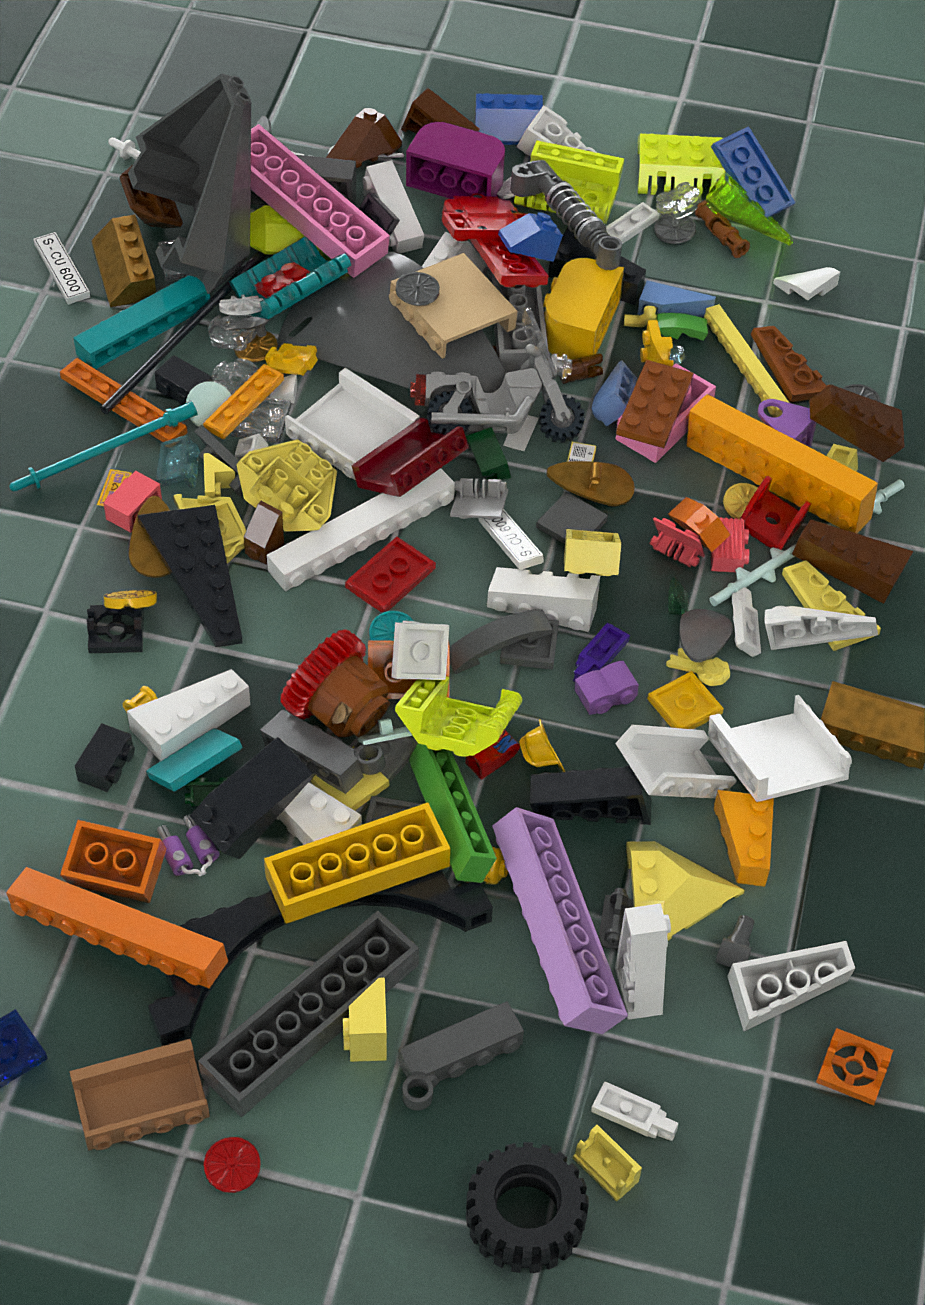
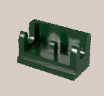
M492 427L466 436L482 476H489L486 478L487 483L488 479L503 480L511 478L508 462Z

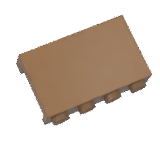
M191 1039L69 1071L88 1151L92 1149L104 1150L112 1146V1144L121 1141H136L142 1138L143 1135L154 1132L165 1133L176 1126L186 1123L188 1125L198 1124L205 1118L210 1117L207 1099L204 1095L194 1058Z

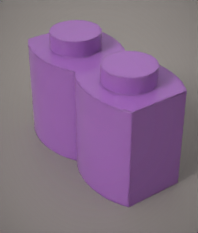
M624 661L611 663L600 670L585 673L575 679V692L589 715L603 714L613 705L629 704L638 695L639 685Z

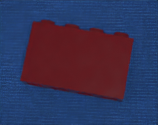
M419 418L351 466L358 488L401 497L469 447L463 427L457 426L446 435L431 432L428 420Z

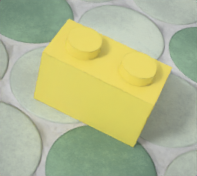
M378 978L349 1005V1018H343L344 1050H350V1062L387 1060L385 978Z

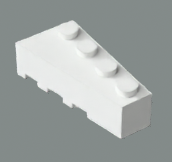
M393 161L367 166L365 177L362 178L364 197L369 192L374 193L400 220L389 237V246L398 254L422 248L424 233Z
M497 567L488 590L487 607L513 614L531 610H543L548 620L559 621V625L573 630L589 632L597 608L600 576L591 575L590 579L579 578V574L568 573L567 577L554 576L553 572L548 571L535 575L529 570Z

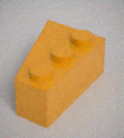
M717 790L714 811L720 822L722 837L725 838L728 848L727 853L736 883L765 887L770 871L774 798L756 802L749 793Z

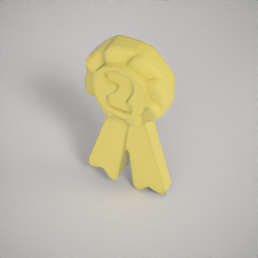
M679 648L678 656L670 654V660L666 662V666L669 668L697 673L698 679L708 686L722 685L730 678L728 663L718 657L703 662H694L688 658L682 648Z

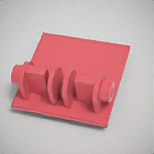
M655 517L653 518L659 534L658 537L653 536L650 545L653 546V549L664 555L667 552V556L671 557L678 546L673 559L688 567H696L700 561V558L697 556L705 557L699 536L690 530L682 531L676 528V524L666 518H663L662 521Z

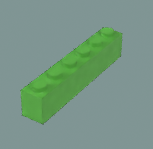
M417 743L409 758V762L426 803H429L451 848L450 864L458 881L482 883L497 858L453 753L445 749L431 750L426 745Z

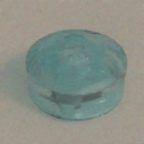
M673 345L669 360H673L674 364L679 365L686 358L684 349L681 346Z

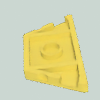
M182 494L173 495L178 510L209 505L216 506L227 564L244 549L246 528L230 497L211 498L198 495L197 499L182 498Z

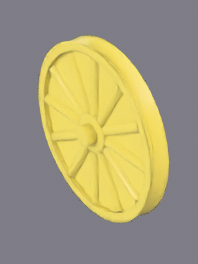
M738 483L729 487L723 498L726 512L732 518L740 519L758 487L749 483Z

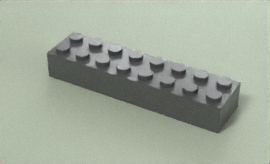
M379 911L375 912L200 1058L198 1063L201 1078L240 1117H243L343 1031V1018H349V1005L378 978H385L386 994L419 965V947Z

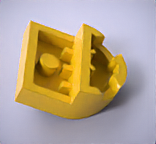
M648 320L647 330L643 331L642 334L644 348L640 349L641 362L650 360L672 367L674 361L669 360L670 351L673 348L672 338L661 337L658 321Z

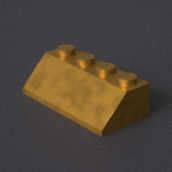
M136 215L112 218L92 239V245L110 307L140 302L155 294L156 286Z
M832 681L821 720L829 732L837 738L840 745L855 751L878 756L881 759L899 762L908 767L923 769L925 764V708Z

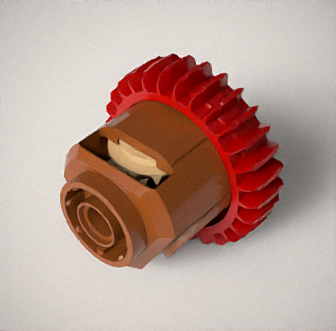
M347 629L338 630L330 638L326 637L322 644L319 643L318 647L314 651L312 650L311 654L304 658L302 664L298 666V669L291 674L292 677L286 682L287 686L283 688V693L281 694V703L290 714L303 720L314 715L338 737H349L353 734L361 737L367 734L378 723V720H381L390 706V702L386 699L388 685L363 662L366 652L365 644Z

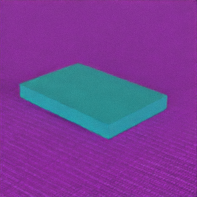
M213 728L149 768L146 772L149 779L175 792L243 747L239 739Z

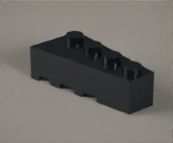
M630 765L622 768H598L585 771L571 770L560 773L544 772L531 775L530 805L533 813L555 820H573L574 816H580L590 822H598L600 817L615 818V823L626 824L627 819H639L641 824L651 825V795H648Z

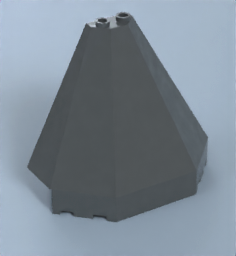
M223 73L136 136L141 153L128 172L133 189L193 206L195 216L188 237L178 236L172 247L160 244L155 252L161 268L201 278L208 294L212 293L216 287H220L229 277H232L250 254L251 99L247 90L243 87L244 82L242 79Z

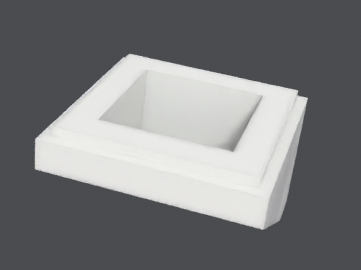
M292 374L284 377V381L270 394V401L294 403L297 391V375Z
M260 434L239 439L235 457L240 461L249 451L269 447V445Z

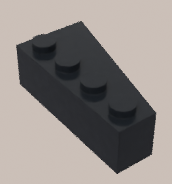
M568 227L562 236L554 262L549 261L548 277L558 278L563 266L571 260L577 258L597 259L590 248L583 246L574 236V232H571ZM621 256L619 266L624 267L620 301L636 305L644 289L646 269Z

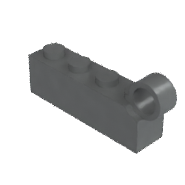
M283 709L260 730L265 747L277 737L281 738L317 777L345 794L364 777L363 774H377L386 765L383 749L379 744L372 743L352 748L343 743L338 737L326 734L318 726H312ZM369 757H375L372 760H366Z
M508 1001L399 1048L398 1063L407 1078L403 1083L402 1098L408 1108L417 1111L426 1109L432 1103L433 1087L439 1081L448 1077H459L466 1069L475 1065L483 1066L489 1063L495 1056L502 1053H512L523 1044L524 1030ZM413 1087H422L428 1093L422 1098H414L409 1095L408 1091Z

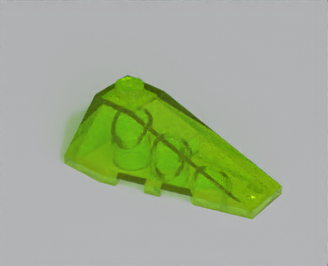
M725 171L707 194L706 201L708 204L706 206L714 214L719 212L723 217L790 246L793 243L792 236L773 217H766L764 215L766 212L758 202L754 200L750 202L748 200L749 196L746 194L747 191Z

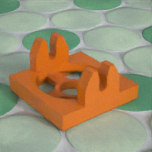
M836 1028L816 1083L874 1106L894 1050ZM844 1047H856L854 1056H849L845 1059L835 1055L837 1051ZM865 1051L874 1057L878 1071L866 1066L863 1060ZM850 1061H855L862 1066L863 1071L859 1075H853L847 1071L846 1064ZM832 1065L842 1068V1072L846 1077L845 1081L839 1079ZM863 1077L873 1080L867 1085H853L855 1080H860Z

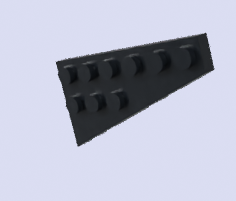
M209 505L137 515L141 527H144L149 540L160 553L163 563L180 590L184 592L189 605L197 613L202 626L215 647L242 644V634L216 506Z

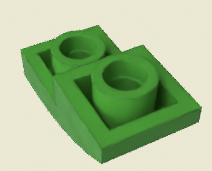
M683 313L657 314L656 320L658 321L660 333L663 336H670L678 340L680 335L684 333L691 338L704 341L708 335L707 319Z

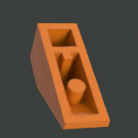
M688 497L683 499L668 513L669 517L683 529L696 533L701 544L711 552L731 535L716 514L705 505Z

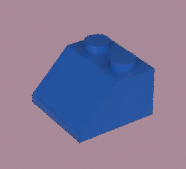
M538 212L537 215L528 213L500 229L498 233L509 252L554 262L563 236L551 217L541 212Z

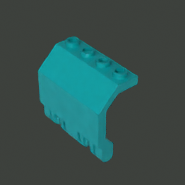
M303 237L228 282L238 298H241V295L263 298L260 301L262 310L251 315L253 317L270 319L347 273V268L351 266V261L343 253L327 262L320 255L315 244L307 237ZM295 262L310 271L303 279L291 283L267 298L260 295L255 287V284L259 283L263 277L276 273L287 263Z

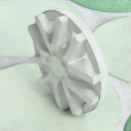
M241 295V298L231 296V299L220 300L219 310L228 315L257 313L262 310L260 301L263 298H259V296L245 297L244 295Z

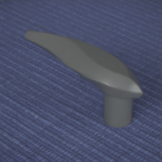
M261 317L244 318L224 328V331L256 328L257 336L264 337L267 334L265 325L269 320Z

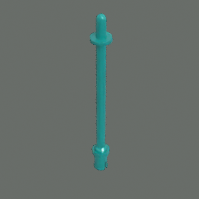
M189 401L174 409H165L163 416L39 471L35 472L32 467H29L30 474L13 481L9 486L10 490L16 492L32 484H35L36 488L39 489L41 488V480L164 426L177 427L178 423L198 415L196 407L192 401Z

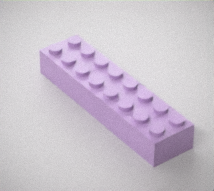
M516 807L492 827L496 835V842L505 860V867L513 882V890L518 896L522 907V915L527 921L531 932V940L536 946L540 957V965L545 971L549 982V990L558 1007L559 1018L564 1026L604 1034L628 1017L556 824L552 818Z

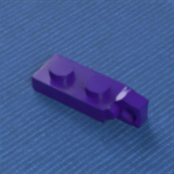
M606 623L578 655V660L575 663L577 669L574 671L573 682L585 673L600 670L609 665L629 642L630 635L610 623Z

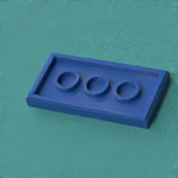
M749 126L712 144V150L757 223L796 203Z

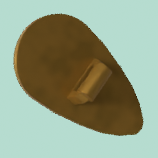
M569 461L552 465L546 471L548 478L563 489L608 506L626 504L632 498L635 490L631 476L623 468L614 464Z
M152 496L143 504L137 515L170 511V509L160 497ZM137 516L129 546V560L132 567L138 573L151 578L169 575L170 572L163 563L160 553L155 545H152L144 527H141Z

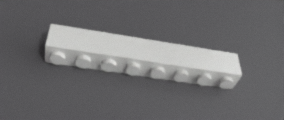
M440 468L401 497L382 493L325 523L319 530H312L267 554L268 572L284 591L297 587L305 580L323 573L325 569L343 562L349 556L365 550L371 544L387 538L395 531L406 528L417 519L428 516L439 507L448 505L454 500L455 482Z

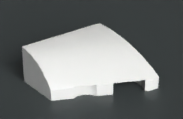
M826 267L777 277L774 279L773 284L788 295L795 291L808 301L816 294L823 296L838 285L840 271Z

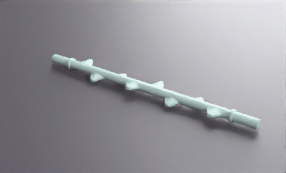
M899 479L883 490L877 491L873 513L880 514L882 512L880 503L886 502L890 496L905 487L902 480ZM796 544L785 551L774 547L771 548L770 554L772 559L752 572L738 567L735 570L737 581L729 583L728 587L710 597V603L713 606H717L730 598L732 593L743 589V587L746 588L760 578L771 583L775 582L774 569L795 557L792 555Z

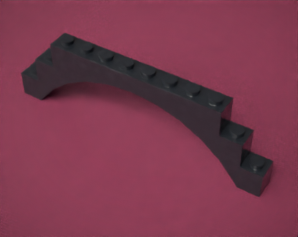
M442 870L330 908L363 905L396 907L430 915L465 932L492 922L493 906L480 883L463 882L454 889H451ZM271 890L255 898H246L239 904L231 907L219 908L207 916L192 918L185 924L180 925L182 928L223 943L228 962L210 988L199 984L192 985L184 978L174 974H166V980L173 996L161 997L153 1004L148 1005L150 1019L161 1046L191 1039L204 1001L222 973L244 950L269 932L286 924Z

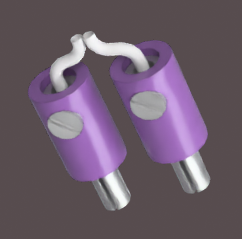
M191 814L183 818L189 829L186 837L200 863L203 864L201 871L192 869L193 863L178 836H171L165 825L157 829L166 847L165 858L176 876L193 873L199 876L205 875L206 868L220 854L214 842L190 817Z

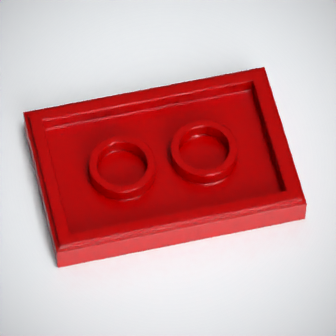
M396 536L345 581V588L383 613L392 609L436 569V562Z

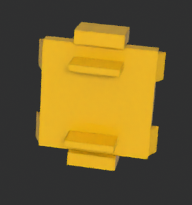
M284 343L278 351L276 347H271L265 356L267 366L281 373L304 376L307 370L311 371L318 361L316 356L317 349L316 346L312 345L305 347Z

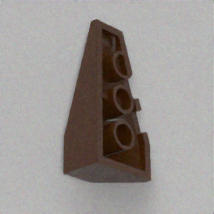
M364 108L354 117L326 158L356 161V168L362 166L363 161L370 160L373 162L378 160L379 155H392L402 146V140L384 114L378 113L372 108Z

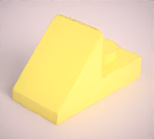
M204 453L205 496L211 498L221 497V488H231L229 484L235 479V471L211 454Z

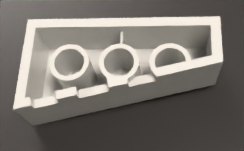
M232 669L128 710L130 730L162 761L211 729L218 728L250 706L249 686Z
M309 782L276 818L277 820L280 819L287 827L288 832L293 837L296 836L304 845L362 825L361 814Z
M661 904L625 908L615 970L624 1006L628 1014V1020L663 1015L666 950L668 947L667 934L671 932V923L668 914H663Z
M847 941L733 963L727 977L743 1031L847 982L855 970V966Z

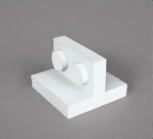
M415 621L395 622L391 678L446 680L449 625L425 624Z

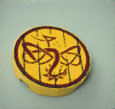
M151 590L112 592L103 595L104 606L110 609H122L130 606L131 608L134 607V609L149 607L157 602V593Z

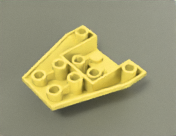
M297 439L249 451L237 463L244 499L255 508L260 501H263L282 511L284 531L319 530L330 518L337 470L327 460L314 453L307 444Z

